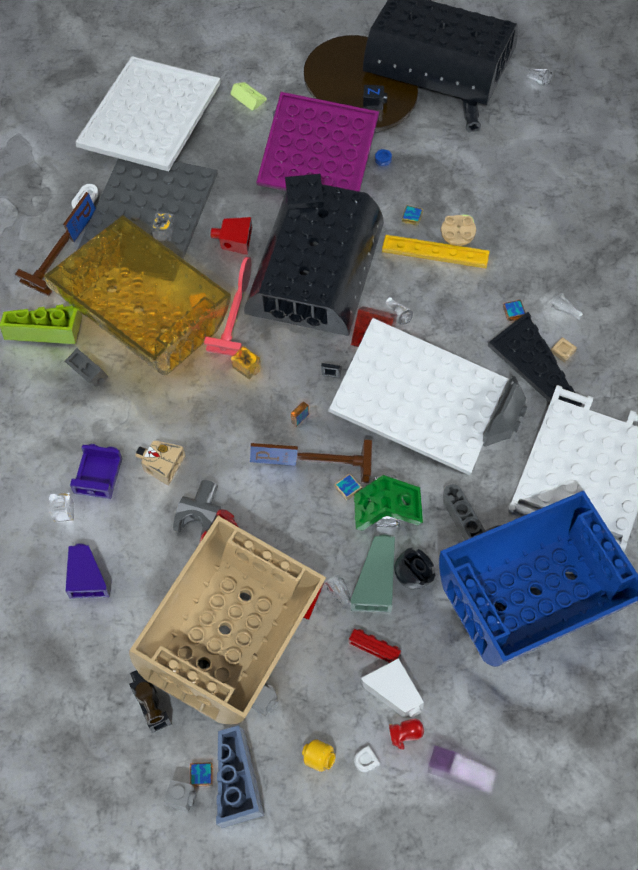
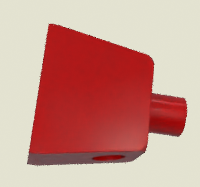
M251 217L223 219L221 228H211V238L219 239L221 249L248 255L253 229Z

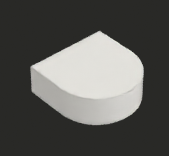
M366 746L355 755V767L362 773L371 772L380 766V762L369 746Z

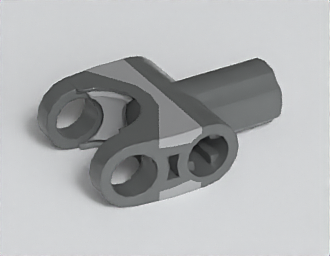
M202 480L195 499L185 496L181 498L174 518V531L181 532L182 528L189 522L198 521L203 527L201 535L205 531L208 532L217 518V511L221 510V506L211 504L218 488L215 483L209 480Z

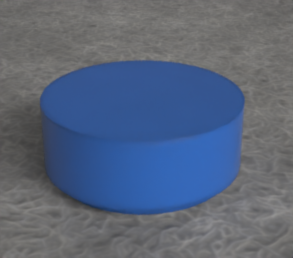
M381 149L376 152L375 162L378 165L387 166L391 163L392 154L390 151Z

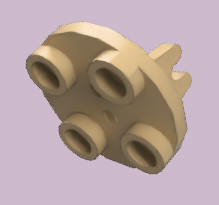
M447 216L442 223L441 234L444 240L451 245H466L475 238L476 226L470 216Z

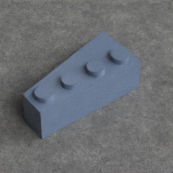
M239 725L218 731V806L216 825L226 828L262 817L264 812L245 731Z

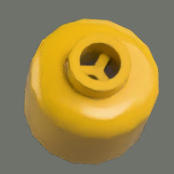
M318 739L312 740L309 744L307 743L302 750L304 764L319 772H323L326 769L329 770L335 762L336 755L333 747Z

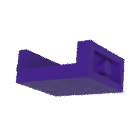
M95 444L82 445L83 455L76 479H71L70 483L73 493L111 499L122 462L120 450L115 447H99Z

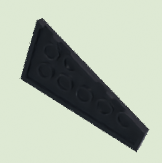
M529 312L525 313L488 342V347L547 401L551 402L557 385L562 386V389L575 393L572 386L568 384L563 370L561 371L557 365L558 362L545 339H542L539 334L538 327L532 322ZM559 396V400L579 407L582 406V403Z

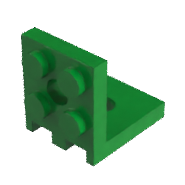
M382 475L354 494L357 530L363 531L385 516L417 526L423 523L420 487Z

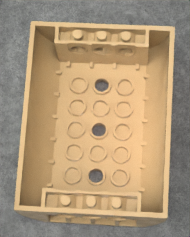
M217 516L129 650L131 662L145 680L216 722L222 724L241 723L246 718L326 577ZM247 593L251 599L243 601L240 598V594ZM219 627H229L230 633L222 634L219 631ZM207 660L210 666L207 669H202L199 667L198 661Z

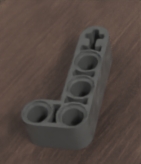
M456 484L446 486L443 503L464 540L501 526L496 525L485 530L461 488ZM458 511H464L466 514H459ZM467 527H473V528H475L476 530H475V531H469V530L467 529Z

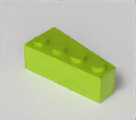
M77 302L72 303L74 306L65 307L61 304L56 305V308L49 309L38 307V309L28 311V309L5 311L0 322L4 340L76 344L83 317L80 304Z

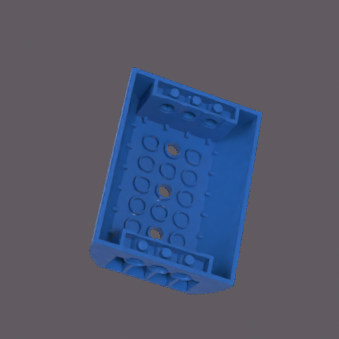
M585 491L576 493L440 551L439 570L443 590L485 663L494 667L501 666L638 603V574ZM572 572L575 575V579H568L565 573ZM530 588H538L541 594H532ZM494 604H503L505 606V610L498 611L495 608Z

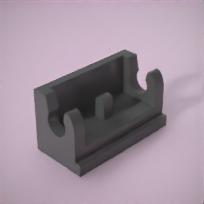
M78 348L64 361L95 387L99 386L97 383L99 378L106 380L109 377Z

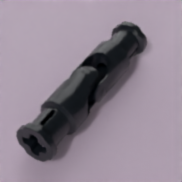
M462 98L464 118L467 121L466 129L468 132L479 131L481 124L478 121L479 110L477 102Z

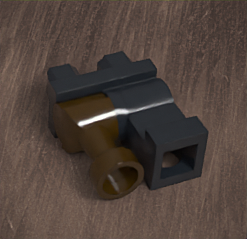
M137 670L131 672L130 675L133 682L129 685L140 704L151 733L172 725L166 711L162 713L158 708L159 699L156 695L155 686L145 680Z

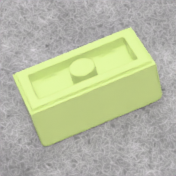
M245 82L233 84L231 95L251 110H255L267 100L265 96Z

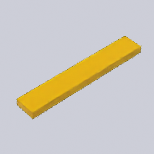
M386 234L382 246V252L485 269H487L490 253L488 250Z

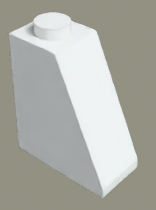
M399 658L361 678V685L365 690L403 718L408 716L413 718L422 712L421 709H423L424 702Z

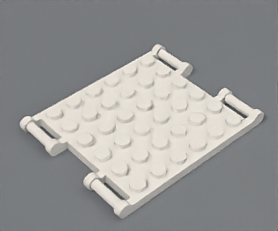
M557 385L508 511L513 513L516 511L527 515L536 510L518 504L519 501L541 509L576 493L585 491L612 535L622 538L621 541H616L624 552L638 513V426L632 425L633 421L638 422V414H636V411L631 410L627 422H623L591 411L590 407L594 397H585L562 389V386ZM559 396L585 404V406L582 408L559 400Z

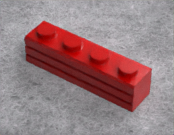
M354 629L349 638L350 645L388 663L395 661L401 656L400 648L397 646L392 647L384 640H377L375 636L367 635L361 629Z

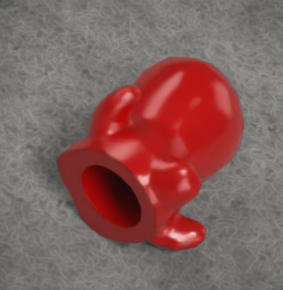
M416 718L402 721L400 725L389 724L392 745L401 750L405 748L404 741H417L424 735L423 724Z

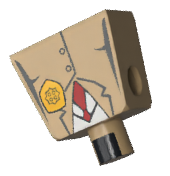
M153 441L149 449L141 446L138 447L136 457L142 459L141 464L146 473L169 486L185 457L182 446Z

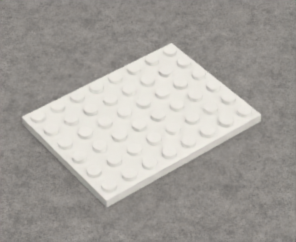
M131 57L76 140V147L169 172L221 84V80L217 77Z
M372 318L328 412L470 475L484 443L483 436L507 387L509 379Z

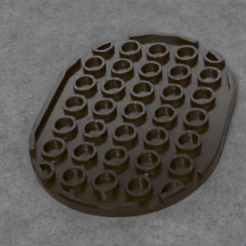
M360 35L340 36L327 40L317 46L310 53L304 65V82L313 98L363 108L364 85L384 86V93H387V103L383 104V110H374L379 111L375 132L396 127L410 116V113L417 104L418 87L363 71L368 37Z

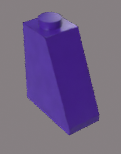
M76 544L75 546L68 547L65 592L69 599L110 597V592L89 545Z

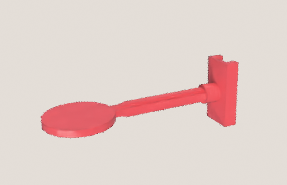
M245 257L241 264L238 291L234 296L224 333L220 339L205 337L204 345H207L206 351L242 357L240 356L243 354L242 344L232 342L231 335L241 304L242 292L246 291L250 280L252 265L250 257Z

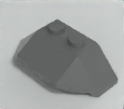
M511 376L483 436V446L485 447L511 438L513 431L517 433L521 422L518 420L520 416L524 417L526 413V397L515 376Z

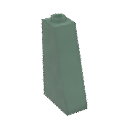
M386 534L374 537L351 598V611L392 613L395 537Z

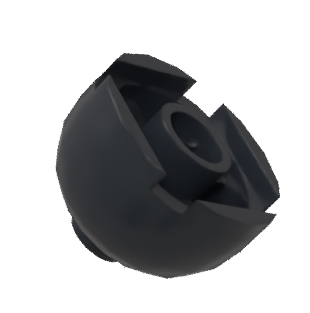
M408 548L397 558L394 572L398 581L408 589H421L434 581L436 576L432 571L434 565L428 555L422 550L418 549L415 551L412 550L413 548Z

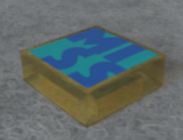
M406 205L402 222L419 226L423 209Z

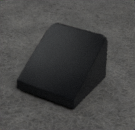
M321 363V373L323 376L340 378L342 366Z

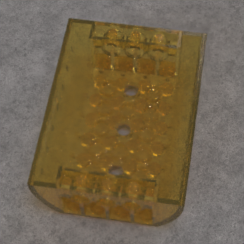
M123 215L44 275L47 286L53 292L162 375H168L204 344L205 337H212L218 331L227 313L231 299L230 293ZM108 289H116V291L109 292ZM136 308H137V309H140V308H141V309H143V311H142V312H135L134 309H136Z

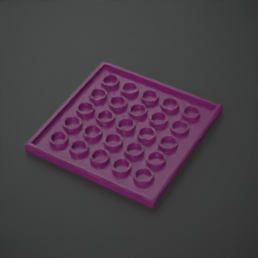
M280 92L256 184L286 191L285 177L321 174V183L323 185L360 192L379 111Z

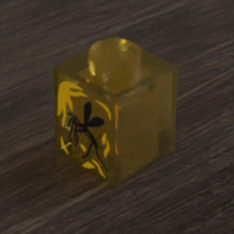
M244 346L231 357L232 367L248 379L253 375H257L261 369L260 357Z

